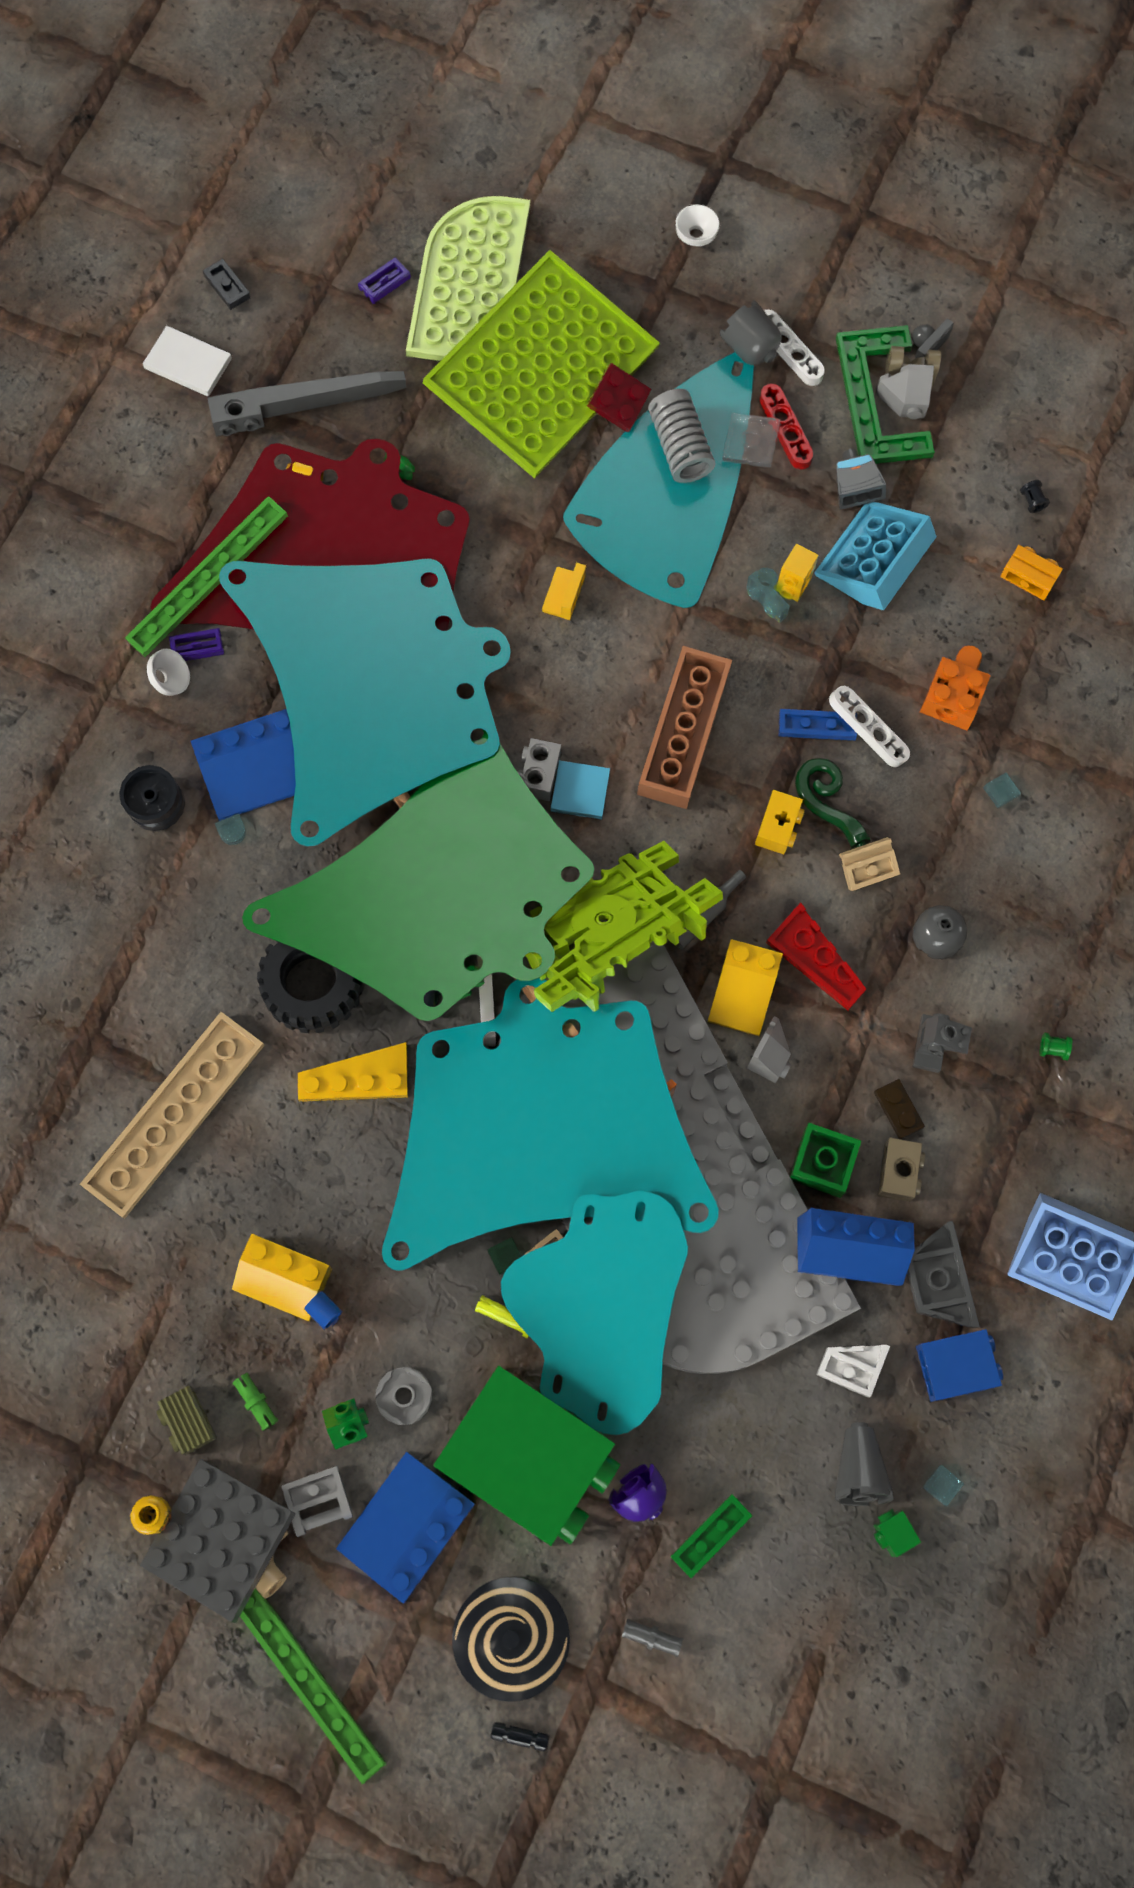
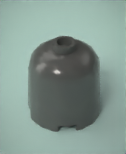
M752 301L750 308H747L746 305L742 306L727 320L729 327L726 331L721 329L720 337L745 363L756 366L764 362L768 364L777 357V350L782 338L780 330L756 301Z

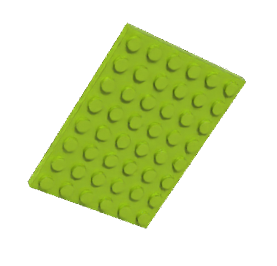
M549 250L423 378V384L535 479L596 414L595 411L587 407V404L607 366L613 363L632 376L658 349L660 342Z

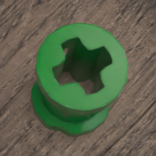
M1044 1032L1040 1042V1056L1048 1054L1062 1057L1063 1060L1068 1061L1072 1050V1037L1067 1036L1064 1039L1050 1036L1049 1033Z

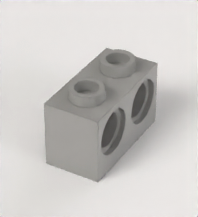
M531 738L529 747L524 746L521 761L525 762L523 771L518 770V774L536 799L550 801L561 756V744ZM538 754H543L547 758L543 761H538L534 757ZM531 778H539L542 782L534 785L529 780Z

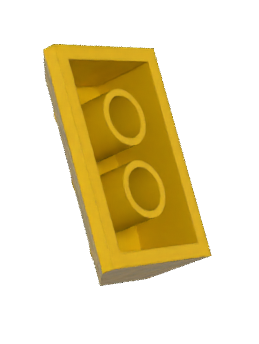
M251 1233L239 1260L232 1290L310 1322L311 1316L304 1308L315 1295L324 1290L332 1268L323 1262Z

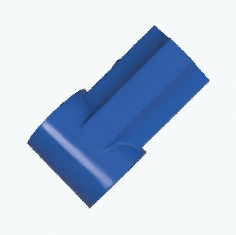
M323 1291L315 1295L304 1308L324 1330L329 1326H333L339 1320L338 1317L342 1313V1310Z

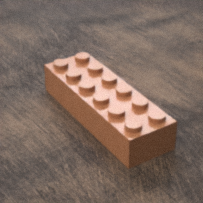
M686 646L682 647L639 781L637 795L687 809L729 676L732 660Z

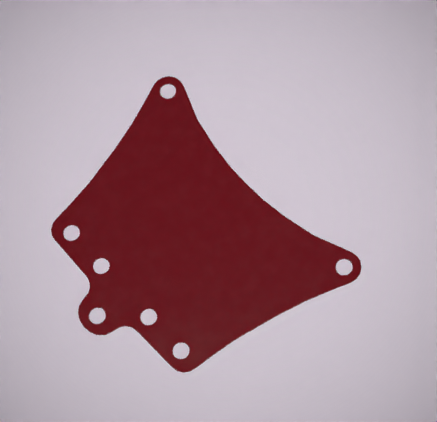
M367 439L358 445L349 458L341 461L332 460L285 444H270L260 454L238 495L214 529L186 564L155 595L151 601L150 609L152 611L268 496L287 512L288 517L243 561L290 566H350L433 559L442 564L445 569L452 591H454L457 567L469 526V514L459 504L403 483L398 473L401 458L399 451L393 444L385 440ZM375 448H382L387 454L386 460L381 464H375L370 460V452ZM279 454L288 455L291 458L290 467L285 470L276 468L274 464L276 456ZM297 462L311 466L313 471L310 476L292 471L293 464ZM327 469L334 470L338 476L336 483L333 485L323 484L320 478L323 471ZM404 494L408 498L407 507L402 510L393 508L391 504L393 496ZM444 510L451 511L455 517L453 524L447 527L440 525L437 520L439 513ZM235 569L229 574L228 578L232 584L239 585L246 580V574L240 569ZM426 572L421 576L420 580L422 585L430 588L437 584L438 577L432 572ZM221 583L180 623L219 624L254 630L249 619L229 596ZM445 615L439 616L435 621L436 628L441 631H447L449 628V617Z

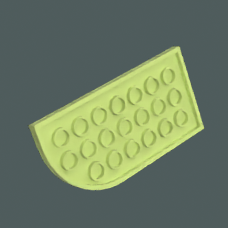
M502 196L481 197L454 207L436 223L430 232L424 251L407 341L406 356L441 361L517 284L530 211V200Z

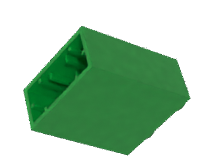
M498 1365L433 1466L552 1546L557 1536L568 1544H572L590 1515L577 1506L589 1486L603 1494L621 1464L609 1456L615 1443Z

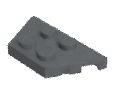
M949 1221L915 1248L907 1275L916 1312L965 1327L978 1328L980 1326L954 1223Z

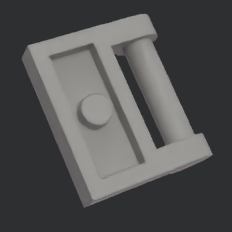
M338 1466L281 1486L288 1509L296 1513L292 1524L297 1537L305 1535L307 1530L341 1518L347 1520L353 1517ZM335 1498L338 1499L339 1507L302 1520L299 1511Z

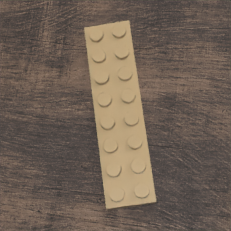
M220 1012L80 1185L125 1219L265 1046L264 1043Z

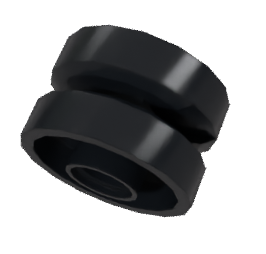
M153 765L138 767L128 773L122 781L119 791L121 805L135 824L141 828L150 831L165 830L174 825L182 816L185 806L184 793L172 775L162 767Z

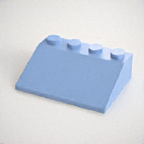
M1040 1193L1028 1217L1007 1274L1017 1280L1113 1320L1134 1277V1233Z

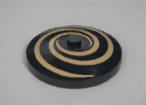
M504 1577L487 1582L477 1588L465 1600L457 1614L452 1634L455 1661L466 1681L481 1694L491 1699L505 1702L530 1699L546 1690L557 1679L565 1665L570 1646V1632L566 1615L557 1599L546 1588L534 1581L520 1577Z

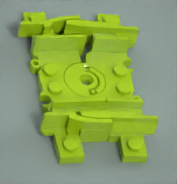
M665 841L639 853V859H636L630 853L620 857L618 865L609 870L601 869L602 879L593 880L591 878L545 924L544 934L555 950V959L552 966L548 968V971L539 977L541 981L546 976L549 980L534 989L535 997L551 1012L571 999L576 1000L577 998H580L594 1012L599 1009L600 994L605 992L603 978L615 976L613 965L621 964L627 968L628 962L649 949L652 941L656 945L662 946L667 943L668 939L674 945H677L679 943V936L685 933L686 929L702 941L706 938L707 920L700 914L723 900V892L706 878L685 891L677 885L675 886L662 872L678 864L679 855ZM542 906L530 911V917L540 915ZM575 943V948L570 951L569 945ZM531 952L525 955L532 969L541 965L542 958L539 954Z

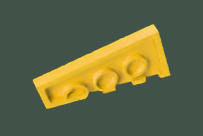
M406 1042L298 1072L299 1102L408 1097Z

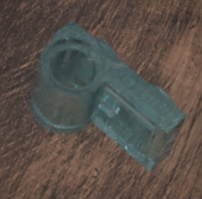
M762 568L748 577L746 589L752 599L758 600L763 605L766 614L771 618H775L780 623L787 618L790 606L775 591L778 581L777 573L771 568ZM760 582H767L770 585L764 586Z

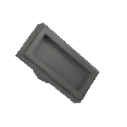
M946 318L936 330L927 324L916 327L912 335L913 343L919 348L915 358L925 357L928 350H938L950 337L954 326L953 322Z

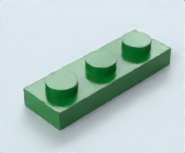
M731 1494L670 1557L692 1579L753 1515Z

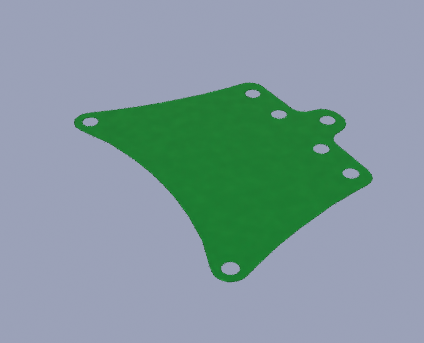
M483 729V736L479 740H472V742L478 745L484 744L488 740L487 732ZM500 744L498 751L493 756L440 775L422 784L388 821L361 844L300 883L253 902L244 910L242 919L245 927L251 932L281 942L318 958L376 989L414 1017L430 1021L442 1016L491 973H506L520 981H531L544 975L555 959V950L544 934L545 924L590 881L594 874V865L556 825L535 798ZM569 866L576 867L580 873L579 878L574 882L564 881L561 877V872L564 868ZM530 901H537L542 906V912L536 917H528L523 911L525 904ZM264 908L270 912L269 921L261 925L254 923L252 920L253 913L258 909ZM531 952L539 954L542 958L541 965L535 969L526 968L523 964V958L526 954ZM470 955H478L482 958L483 964L479 970L469 971L464 967V960ZM437 990L442 994L443 999L438 1006L429 1007L424 1003V995L428 991Z

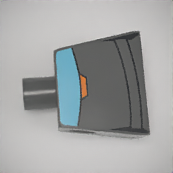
M855 449L844 451L842 454L843 460L836 463L839 509L842 510L886 499V482L872 456L867 454L858 457Z

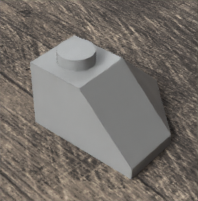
M908 364L901 367L900 373L893 376L889 373L880 376L876 395L899 417H907L909 419L925 418L929 407L934 366Z
M773 1017L747 1067L750 1071L775 1084L779 1077L785 1079L792 1065L787 1062L791 1053L779 1018Z

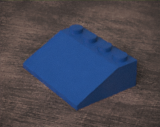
M287 709L191 740L219 821L295 795L294 747Z
M406 1452L336 1549L404 1604L475 1504Z

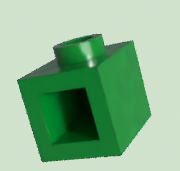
M892 1508L878 1516L880 1522L873 1525L877 1531L874 1533L876 1541L882 1549L887 1548L891 1557H898L922 1543L904 1511L894 1512Z

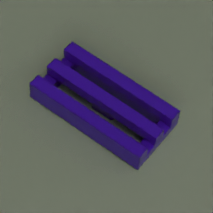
M395 257L360 281L358 288L364 291V295L367 298L369 297L370 301L375 304L409 280L411 275ZM397 267V269H396L395 271H393L392 273H390L389 275H387V273H389L390 271H392L394 268ZM380 279L379 282L369 288L370 285Z
M220 628L169 636L171 650L180 654L185 661L224 655ZM216 637V640H210L205 642L198 641L192 642L191 644L176 646V644Z

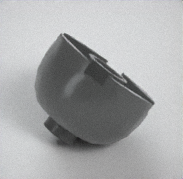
M936 905L926 909L919 915L913 926V939L916 947L928 954L927 956L932 959L943 960L953 957L963 947L967 938V925L964 917L957 910L949 906Z

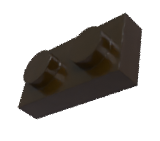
M900 1079L874 1091L898 1139L901 1140L925 1127Z

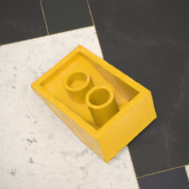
M731 939L707 1022L760 1036L783 953Z

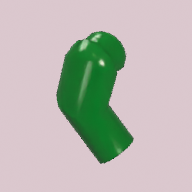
M400 455L399 469H401L399 476L402 479L411 480L415 467L407 457Z

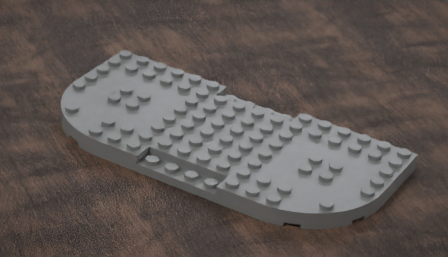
M652 941L649 949L628 962L627 968L621 964L613 965L615 976L603 978L605 992L600 994L599 1004L638 1001L643 1003L648 1009L665 1080L668 1082L672 1079L677 1084L674 1095L671 1098L691 1152L719 1209L718 1219L710 1230L702 1233L683 1230L688 1244V1255L674 1294L663 1352V1364L688 1373H729L757 1364L861 1309L845 1278L798 1272L797 1218L805 1213L807 1208L781 1160H778L727 1067L728 1062L665 946H658ZM523 994L520 1000L525 1004H530L525 994ZM577 998L576 1000L571 999L562 1006L565 1008H576L587 1005L580 998ZM625 1011L619 1013L615 1019L616 1026L621 1030L629 1029L634 1023L633 1015ZM569 1019L564 1023V1025H567L571 1022L578 1033L580 1032L581 1026L577 1020ZM695 1203L691 1206L689 1216L694 1222H703L708 1217L709 1211L705 1204ZM584 1217L585 1224L590 1225L593 1217ZM561 1218L568 1232L571 1218Z

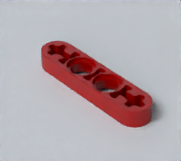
M765 385L761 391L760 403L790 463L796 469L808 468L812 462L813 450L791 406L778 385ZM767 394H770L771 396H776V397H775V406H774V407H773V405H774L773 399H772L771 397H767ZM783 412L788 416V419L779 421L776 419L775 414ZM793 432L798 436V439L789 441L786 439L785 434ZM797 447H799V452H800L801 456H806V459H805V460H803L801 457H798V458H797V455H798V449H797Z

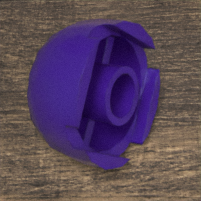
M650 1463V1468L646 1464H642L632 1469L619 1481L624 1485L618 1492L613 1488L610 1493L609 1503L619 1515L633 1522H641L647 1519L653 1520L663 1511L662 1506L667 1496V1487L660 1472Z

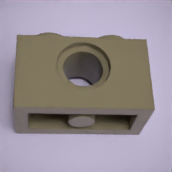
M889 1138L885 1142L877 1196L911 1202L915 1195L920 1194L922 1180L918 1179L919 1168H923L925 1161V1152H921L922 1143ZM898 1164L907 1167L909 1171L907 1177L898 1174L896 1170Z

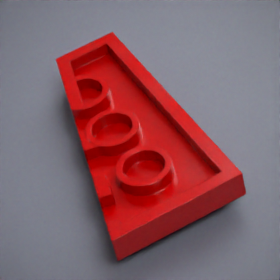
M800 902L767 939L766 943L776 952L783 953L782 957L849 1011L866 991V987L847 962L842 960L836 952L835 946L831 941L827 940L820 931L819 925L815 920L811 919L806 912V908Z

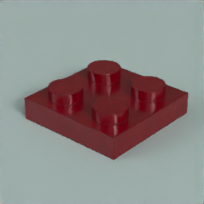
M610 363L594 390L587 407L622 430L629 432L652 389L613 363Z

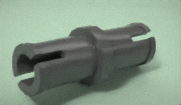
M627 1619L622 1638L647 1645L646 1649L652 1650V1648L675 1655V1657H678L683 1638L659 1631L657 1626L653 1625V1628L630 1619Z

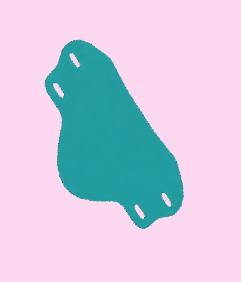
M634 1191L618 1196H602L597 1194L580 1196L574 1203L569 1231L565 1237L533 1250L515 1260L505 1271L501 1280V1295L506 1308L519 1326L543 1352L544 1365L540 1382L541 1394L561 1408L575 1413L588 1426L601 1433L610 1435L628 1433L644 1421L658 1404L661 1397L665 1340L675 1290L688 1255V1244L680 1218L673 1206L663 1197L646 1191ZM639 1202H644L646 1205L642 1221L635 1219L636 1208ZM592 1205L595 1210L593 1221L590 1225H587L584 1222L587 1206ZM559 1374L563 1377L560 1393L555 1394L552 1390L554 1377ZM601 1402H605L608 1405L604 1421H599L597 1418Z

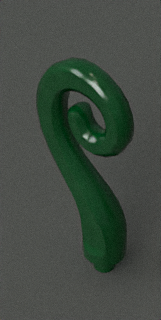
M815 758L805 762L798 770L795 781L797 794L800 799H803L802 803L805 807L821 819L841 829L851 849L868 844L871 841L870 837L857 819L821 802L810 789V776L815 772L823 771L831 776L832 782L826 785L821 780H815L813 788L821 796L835 795L843 785L842 772L838 766L832 761L822 758Z

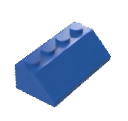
M810 1208L797 1218L798 1272L896 1286L903 1285L915 1251L914 1223Z

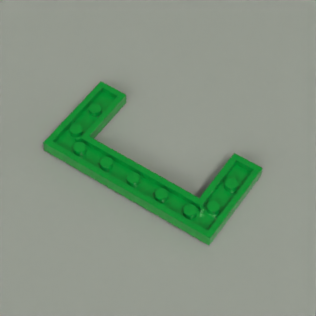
M908 325L838 332L836 334V343L858 455H871L875 464L933 458L935 452L930 431L882 436L866 356L889 354L891 346L904 347V352H911L912 342Z

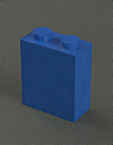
M987 1329L922 1343L916 1346L930 1402L1002 1386V1368L999 1363L995 1362L993 1352L996 1350L993 1337L988 1335Z

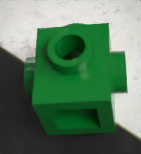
M354 1398L322 1411L326 1430L335 1450L368 1437L365 1425L369 1424L364 1407L358 1409Z

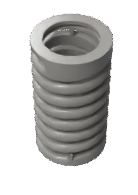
M672 389L663 392L650 402L648 409L673 479L679 483L699 480L714 469L715 460L710 452V447L707 445V438L704 437V430L696 413L691 395L685 389Z

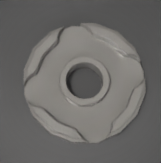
M410 1367L397 1368L387 1372L379 1381L376 1389V1404L379 1412L389 1422L397 1425H411L420 1421L427 1414L432 1403V1389L428 1379L420 1371ZM401 1388H407L412 1392V1399L407 1404H400L396 1400L397 1391Z

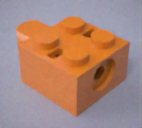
M970 645L964 646L958 652L955 661L942 657L920 713L968 731L991 676L978 670L982 661V653L978 648Z

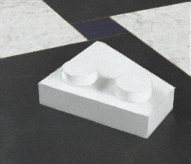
M890 1346L828 1347L816 1375L870 1398Z

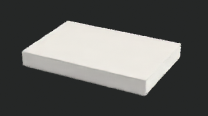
M166 326L143 362V366L151 372L209 397L232 357L228 352Z

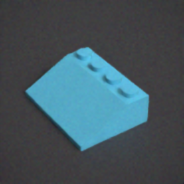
M878 502L864 504L814 573L820 579L858 602L885 610L937 537L931 518L927 515Z

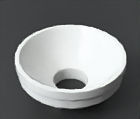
M690 205L682 209L676 218V232L679 238L686 244L704 246L712 242L717 235L719 219L716 213L706 206ZM693 229H698L703 235L695 238L689 232Z
M161 649L149 658L147 663L148 679L158 692L167 696H174L187 689L190 682V672L180 654L171 649ZM156 670H160L164 674V683L157 679Z

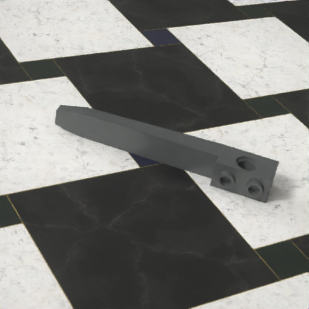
M404 371L372 372L254 388L208 397L207 399L216 436H229L236 432L255 431L258 428L265 427L263 418L381 396L406 388Z

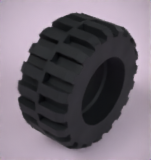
M278 941L275 946L269 944L265 949L267 955L266 957H261L259 962L261 970L257 972V981L260 986L259 991L268 1011L272 1013L279 1023L283 1022L285 1027L291 1030L298 1028L301 1033L308 1034L311 1029H315L316 1033L325 1032L324 1027L331 1025L332 1029L339 1026V1020L342 1018L347 1020L351 1016V1009L357 1008L360 1002L359 995L363 993V983L334 966L336 982L325 996L313 1001H302L292 997L286 988V978L290 970L304 960L318 958Z

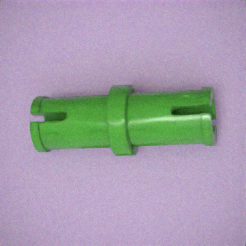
M245 1373L241 1377L247 1387L243 1386L239 1378L233 1381L232 1384L246 1402L244 1406L247 1411L251 1410L262 1431L270 1428L264 1418L265 1416L272 1426L279 1420L265 1402L266 1396L264 1393L260 1394L249 1373Z

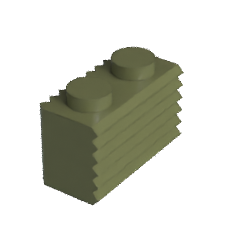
M186 1386L158 1401L160 1409L156 1411L163 1426H169L173 1434L169 1436V1441L176 1453L181 1451L182 1455H188L217 1439L193 1387Z

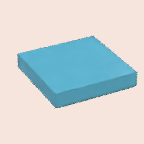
M559 760L551 812L602 819L610 768Z

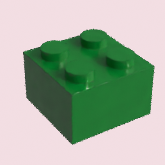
M808 1123L803 1131L789 1177L792 1182L841 1198L846 1193L861 1140Z

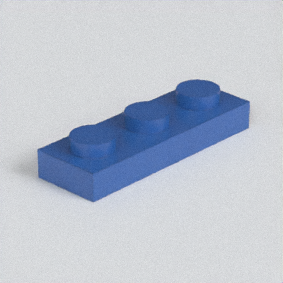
M780 709L779 737L855 741L857 738V732L837 712Z

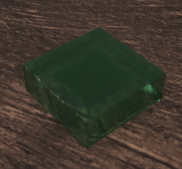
M512 1237L487 1249L499 1276L504 1274L515 1260L522 1257Z

